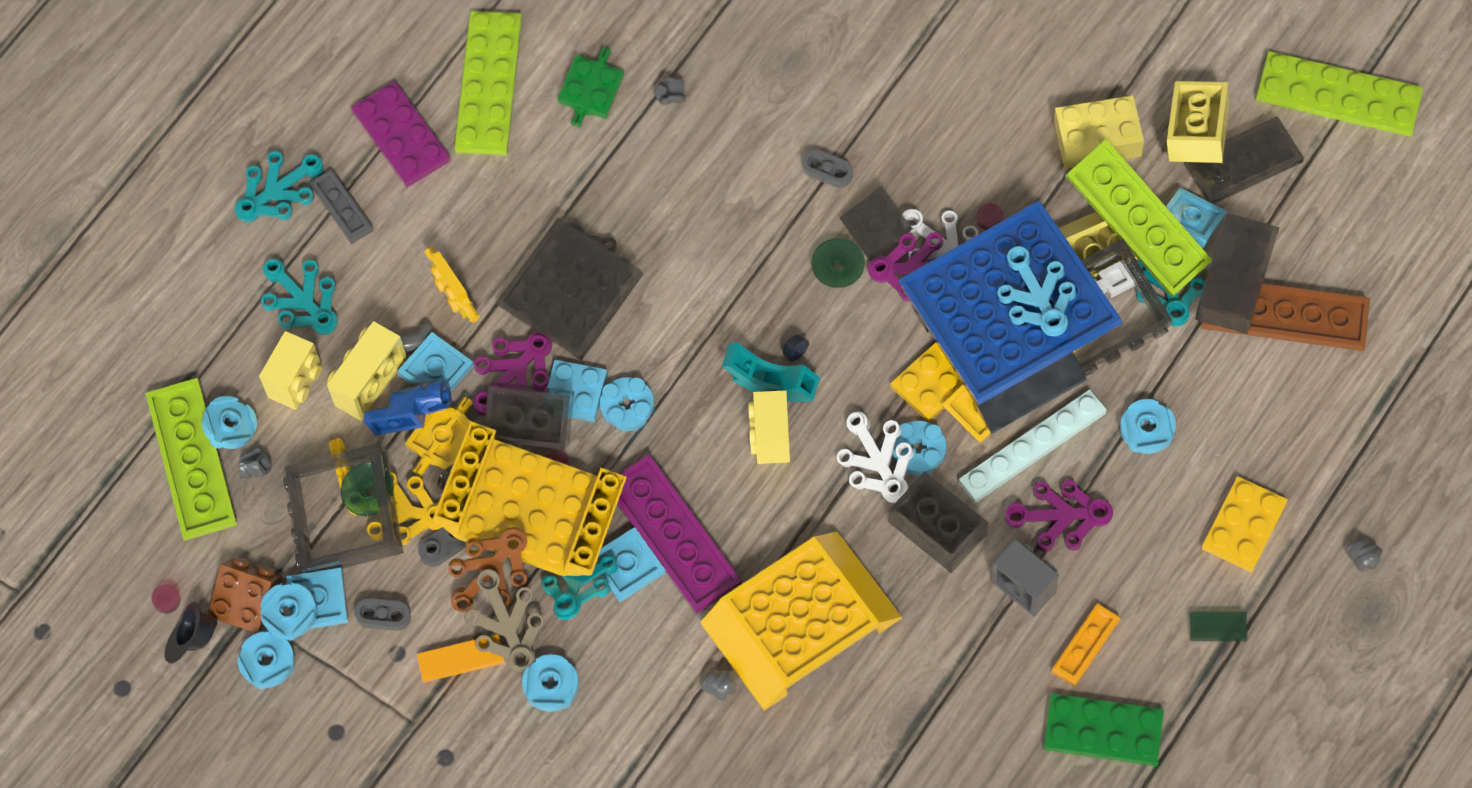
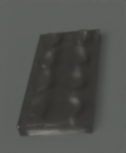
M1277 116L1225 140L1222 163L1184 162V165L1205 199L1215 204L1303 163L1304 157Z

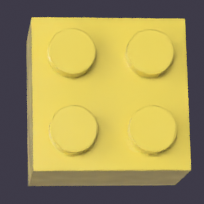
M284 332L259 375L268 398L297 410L300 403L306 401L310 385L313 380L316 381L322 372V364L314 343L289 332Z
M786 391L753 392L754 402H748L751 455H757V464L790 462Z

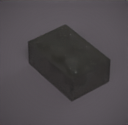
M494 381L488 387L485 427L496 430L494 439L501 442L565 450L570 443L575 391Z
M925 471L888 510V523L950 573L960 565L988 532V522Z

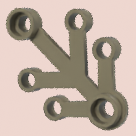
M484 570L477 576V585L479 589L487 592L499 622L481 615L475 609L468 610L465 613L464 621L469 626L477 625L505 636L509 647L492 642L491 638L487 635L477 637L475 647L480 652L489 651L506 658L508 666L513 671L524 672L528 666L530 667L534 663L535 656L531 646L538 629L544 624V619L538 613L530 614L526 620L528 628L520 643L516 631L527 603H530L533 599V593L527 587L518 589L515 595L516 603L509 617L497 589L500 583L499 575L493 570ZM486 575L491 576L493 579L491 586H485L482 582ZM523 590L529 593L527 601H522L519 598V594ZM471 612L476 613L478 616V620L475 623L468 621V615ZM533 616H537L540 619V624L537 627H533L530 624V619ZM482 638H486L489 642L486 649L479 647L478 643ZM518 653L525 655V661L522 664L517 663L515 660V656Z

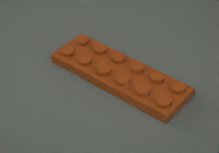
M1208 276L1201 329L1364 351L1370 298Z

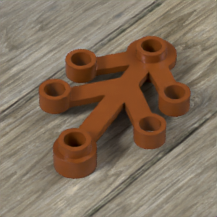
M509 527L501 533L500 537L480 540L470 538L465 544L466 553L470 557H478L482 550H498L493 556L464 560L454 558L449 562V573L453 577H461L465 571L481 569L480 572L490 569L495 571L500 578L497 589L500 595L506 596L502 600L506 606L510 602V593L506 589L502 563L510 555L513 569L510 572L511 583L516 587L526 584L527 573L523 569L521 552L527 546V536L521 529ZM513 539L518 541L517 544H509L508 542ZM471 545H477L479 548L477 550H471L469 547ZM454 565H460L462 568L460 570H454L452 567ZM479 573L467 587H459L452 592L451 604L455 610L466 612L472 608L474 603L473 597L480 590L477 585ZM520 574L523 578L517 580L514 576ZM486 575L482 580L483 584H485L491 576ZM466 600L467 603L459 604L458 601Z

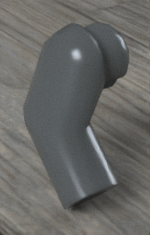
M423 322L415 333L400 336L405 352L415 351L433 331L430 324Z

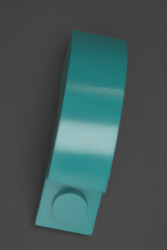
M738 342L729 343L721 366L733 375V382L749 391H786L787 402H813L821 378L804 365L782 366L762 360Z

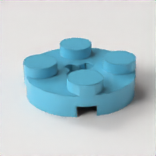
M630 377L619 378L605 385L600 397L602 417L605 422L610 423L621 431H634L643 427L654 412V398L650 388L642 379ZM625 399L634 401L630 406L631 409L628 410L624 406L619 405Z
M232 396L218 397L209 404L202 415L201 424L205 435L210 439L213 447L236 449L245 446L251 441L257 427V418L255 412L248 404L245 406L238 402V398ZM225 418H229L230 422H235L233 427L224 424Z
M1142 399L1132 403L1123 414L1120 423L1121 436L1129 449L1135 453L1141 452L1144 454L1157 453L1169 447L1176 429V421L1172 411L1153 399ZM1144 421H1149V424L1155 425L1156 428H1153L1151 432H1146L1141 427L1144 425Z
M912 421L900 425L902 431L896 439L892 453L894 461L898 462L899 457L896 455V447L900 443H908L911 447L916 445V443H922L927 449H922L919 454L914 449V456L909 460L906 473L911 475H927L933 472V469L942 464L946 456V440L940 427L925 421ZM904 448L901 451V456L907 455L909 448Z
M297 583L274 586L264 595L260 606L261 619L265 628L272 635L290 641L305 634L314 624L318 614L315 600L310 591ZM292 605L295 606L293 615L283 616V607L290 608Z
M260 632L252 635L243 643L240 656H238V667L245 680L256 688L275 687L283 683L294 672V652L290 643L285 638L276 637L270 634V632ZM262 655L274 656L270 665L259 664L262 661Z
M544 655L537 658L536 662L525 669L522 677V688L531 706L542 711L553 712L562 708H568L572 704L573 699L578 693L579 679L575 668L565 658L558 655ZM549 677H554V681L558 682V685L554 686L553 689H547V686L543 685V682H547Z

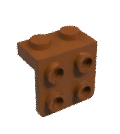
M235 557L220 565L208 614L216 620L251 632H257L262 626L261 601L271 588L281 584L283 576L276 574L275 570L270 567L259 566L258 568L250 565V561L244 558Z

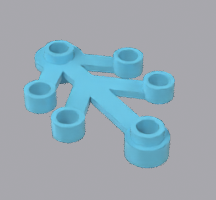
M1020 246L1012 248L1007 254L1009 266L1013 270L1019 271L1030 293L1013 289L1010 285H1003L997 292L999 300L1004 304L1016 301L1039 307L1042 314L1025 311L1021 306H1014L1009 311L1011 322L1015 325H1021L1024 322L1039 325L1048 336L1061 335L1068 327V319L1064 314L1069 301L1076 297L1074 284L1064 282L1059 287L1060 296L1054 309L1049 303L1057 280L1061 279L1065 274L1063 264L1059 261H1053L1047 266L1048 274L1041 289L1029 267L1030 256L1027 249ZM1019 259L1024 260L1021 263H1015ZM1055 268L1060 269V271L1057 273L1051 272ZM1066 289L1072 290L1069 294H1064L1063 292ZM1005 292H1010V293H1011V294H1010L1009 296H1007V297H1003V296H1002V294L1005 293ZM1016 313H1022V316L1019 318L1013 317ZM1053 322L1059 323L1056 326H1050V324Z

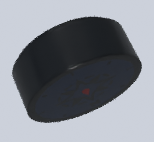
M801 334L791 337L784 345L783 355L790 361H796L806 352L809 341Z

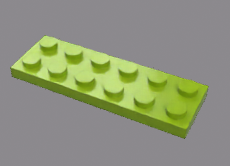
M470 11L455 140L456 153L508 155L522 27L521 13Z
M1269 51L1256 101L1411 137L1424 87Z
M1107 139L1103 140L1065 174L1066 178L1171 297L1212 261L1209 255Z
M198 378L145 393L184 541L237 526L218 450L211 445L210 439L207 438L202 429L201 419L206 409V404Z

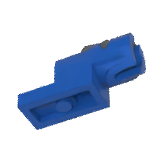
M444 381L413 383L407 389L392 392L389 408L364 412L363 422L375 436L423 428L426 414L450 408L452 400L451 391Z

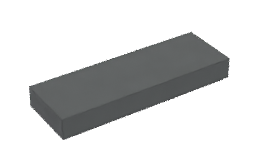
M332 169L309 182L311 188L350 244L373 232L371 224Z

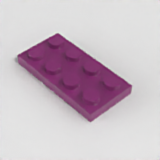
M395 81L351 107L356 119L406 188L451 162L448 153Z

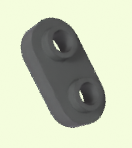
M821 150L808 151L803 157V171L809 177L837 188L845 187L852 181V166L841 158ZM813 164L820 165L819 168H812L811 166ZM843 174L844 177L837 178L835 177V175Z
M441 528L421 542L418 553L425 565L436 567L463 550L466 542L450 537L451 533L445 528ZM430 547L437 548L434 553L427 552Z
M366 598L361 600L354 610L357 622L364 628L400 631L406 628L411 620L409 608L400 601ZM368 612H374L372 618H365ZM397 614L402 616L399 621L392 620Z

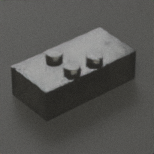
M1230 213L1226 214L1199 300L1195 320L1248 335L1276 243L1279 227Z

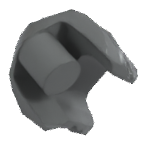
M662 77L654 91V95L659 103L668 105L686 101L684 80Z
M259 448L254 449L249 453L241 455L239 476L241 478L265 476L271 472L272 463L266 454H262Z
M1362 536L1350 545L1346 552L1349 558L1355 562L1357 569L1362 572L1366 566L1369 569L1377 567L1383 550L1378 545L1371 544L1367 538Z
M710 668L701 689L710 695H715L718 700L725 701L727 694L732 695L736 691L735 674L728 670L720 671L716 668Z

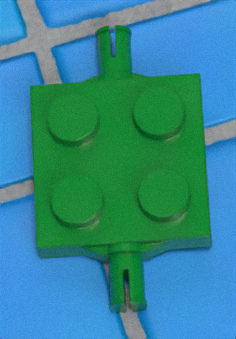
M601 48L597 60H590L575 55L558 96L559 104L568 106L576 111L571 121V125L574 127L577 123V128H581L585 115H595L607 119L624 78L623 70L607 64L611 55L609 49L605 53V48Z

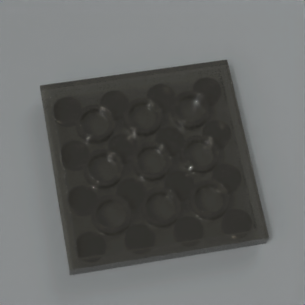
M557 218L496 304L582 361L641 279L643 272L560 218Z

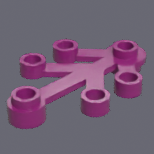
M937 232L928 234L926 244L906 263H897L906 252L913 251L917 246L916 239L912 234L902 235L899 241L900 245L887 257H877L870 262L868 273L871 279L879 283H889L899 293L902 300L910 301L907 295L902 294L904 290L900 286L899 278L896 275H908L929 263L923 261L943 246V239ZM932 239H939L937 244H930ZM906 240L913 241L909 246L904 245ZM879 266H886L883 271H877Z
M542 332L531 334L526 341L508 342L504 338H497L493 341V352L496 355L504 356L507 352H524L518 359L489 361L488 358L481 356L474 361L475 371L480 375H485L488 372L506 371L487 392H479L474 397V409L478 414H491L496 406L495 399L515 378L517 392L514 395V402L519 408L528 407L531 399L527 391L526 367L533 359L536 371L532 376L533 385L537 389H544L548 386L549 378L545 370V357L552 350V341L547 334ZM541 341L543 346L537 348L534 346V343ZM498 344H504L505 348L503 350L496 349V346ZM483 362L487 364V367L480 369L477 367L478 364ZM538 377L546 379L543 383L536 382ZM520 396L527 397L525 402H519L517 399ZM482 398L489 400L485 405L479 403Z
M1067 480L1061 486L1062 496L1066 499L1073 498L1084 507L1073 508L1055 494L1046 482L1041 481L1034 486V497L1038 500H1046L1055 509L1027 510L1022 504L1014 503L1008 506L1005 513L1006 523L1013 528H1020L1026 522L1057 521L1046 533L1038 537L1037 546L1043 552L1053 549L1054 541L1074 520H1084L1075 532L1068 533L1065 538L1066 547L1069 550L1075 551L1081 547L1082 539L1095 526L1101 527L1110 523L1113 517V508L1105 500H1092L1078 488L1074 481ZM1070 486L1074 489V492L1068 493L1064 488ZM1045 488L1047 492L1045 494H1039L1037 492V489ZM1102 511L1104 516L1096 517L1094 512ZM1013 515H1019L1021 517V520L1013 521L1011 517ZM1076 538L1079 542L1074 545L1069 542V539ZM1043 539H1048L1051 542V544L1048 546L1042 545L1041 541Z

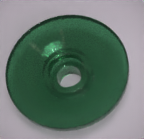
M835 238L823 242L816 248L812 256L811 266L815 277L821 283L833 288H843L854 284L861 277L865 268V259L863 252L855 243L847 239ZM838 264L843 266V268L839 270L834 269L833 267Z
M368 462L353 467L346 474L341 484V498L344 505L349 511L359 516H373L380 513L388 506L394 493V482L391 474L377 463ZM370 488H374L373 494L367 496V491Z

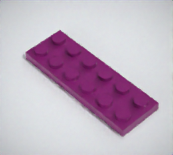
M647 455L619 473L627 478L617 506L632 527H635L664 567L666 574L695 614H698L742 585V580L650 455Z

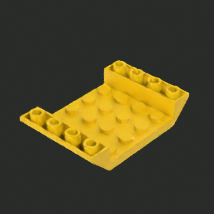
M470 421L433 519L455 538L465 542L470 538L480 540L500 537L501 533L507 528L517 527L524 531L527 536V546L521 552L522 562L561 576L592 575L627 477L604 468H600L599 474L596 476L495 440L496 430ZM513 539L510 540L508 543L517 544L518 541ZM491 549L490 551L496 552L498 549Z
M832 532L814 536L722 597L700 623L765 711L787 696L788 687L876 629L880 634L901 620L902 616L840 534Z

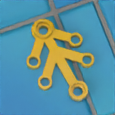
M393 472L383 473L380 481L383 488L389 490L396 503L369 499L360 491L351 492L345 500L346 507L352 515H362L367 510L392 514L391 517L381 523L372 522L368 525L367 533L375 541L382 539L385 533L410 518L419 519V521L408 528L398 527L394 531V539L399 545H407L411 538L428 528L432 530L443 528L431 518L439 503H433L424 489L423 480L417 476L411 477L407 481V487L411 494L417 496L423 508L411 505L399 487L397 477ZM387 478L394 479V481L391 484L385 483V480ZM413 483H420L419 488H411ZM355 498L361 499L358 504L351 503ZM374 528L381 529L378 534L374 535L371 533ZM400 533L407 534L405 539H398Z

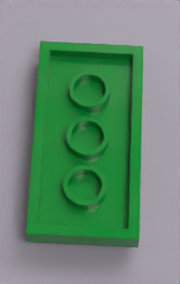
M1051 693L1044 751L1157 767L1164 709Z

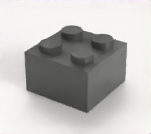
M1015 539L993 563L991 583L1035 617L1056 594L1059 574L1050 562L1046 560L1043 562L1035 556V551L1026 543L1020 544Z

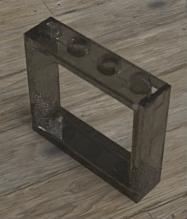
M1123 238L1081 261L1091 274L1119 259L1157 323L1079 363L1085 377L1098 370L1097 366L1104 362L1111 364L1122 357L1121 353L1130 349L1131 352L1138 350L1146 344L1145 340L1151 337L1155 339L1162 337L1169 332L1167 328L1172 323L1170 315Z
M379 443L285 467L286 476L283 478V483L290 497L287 508L294 523L291 534L294 543L297 544L298 553L295 555V560L299 570L301 569L304 573L335 568L343 569L404 553L387 450ZM370 460L384 541L312 559L300 478Z

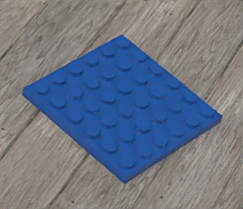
M1040 201L1033 203L899 279L900 286L978 405L1122 324L1121 317ZM1020 246L1027 249L1030 256L1029 267L1041 289L1048 274L1047 266L1053 261H1059L1063 264L1065 274L1061 279L1057 280L1049 303L1054 309L1060 296L1059 287L1064 282L1074 284L1076 297L1069 301L1064 314L1068 319V327L1061 335L1048 336L1039 325L1027 322L1015 325L1011 322L1009 311L1014 306H1021L1025 311L1042 314L1039 307L1016 301L1004 304L999 300L997 292L1003 285H1010L1013 289L1030 293L1019 271H1015L1009 266L1007 254L1012 248ZM1019 259L1015 263H1021L1024 260ZM1055 268L1051 272L1057 273L1060 271V269ZM1066 289L1063 293L1069 294L1072 290ZM1005 292V293L1002 294V296H1003V297H1007V296H1009L1011 293H1010V292ZM1016 313L1013 317L1019 318L1022 316V313ZM1053 322L1050 324V326H1056L1059 323Z

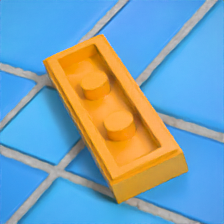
M1097 603L1051 672L1076 687L1120 622L1121 617Z
M499 634L489 636L492 642L501 645ZM482 638L478 644L481 649H486L489 642L486 638ZM475 640L417 654L423 683L505 663L504 658L489 651H478L475 647Z

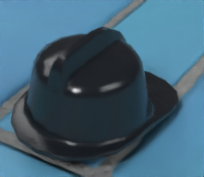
M191 602L186 607L181 620L167 641L164 656L165 660L170 664L180 660L187 650L196 651L204 648L213 636L217 620L201 612L197 602Z

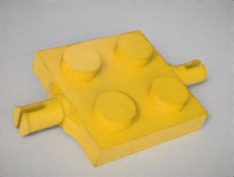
M434 247L427 248L424 253L432 263V267L429 268L434 277L432 280L440 293L444 291L448 298L446 301L452 312L456 313L458 311L463 319L468 317L471 323L478 321L480 315L473 307L472 301L468 299L466 290L439 251L436 252Z
M463 397L456 409L448 408L443 411L426 414L424 427L413 431L405 446L421 458L412 470L416 475L422 477L430 464L451 473L470 423L465 414L473 405L472 400Z

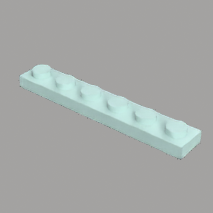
M1088 390L959 479L960 486L972 501L977 503L1106 414L1107 409L1092 391Z

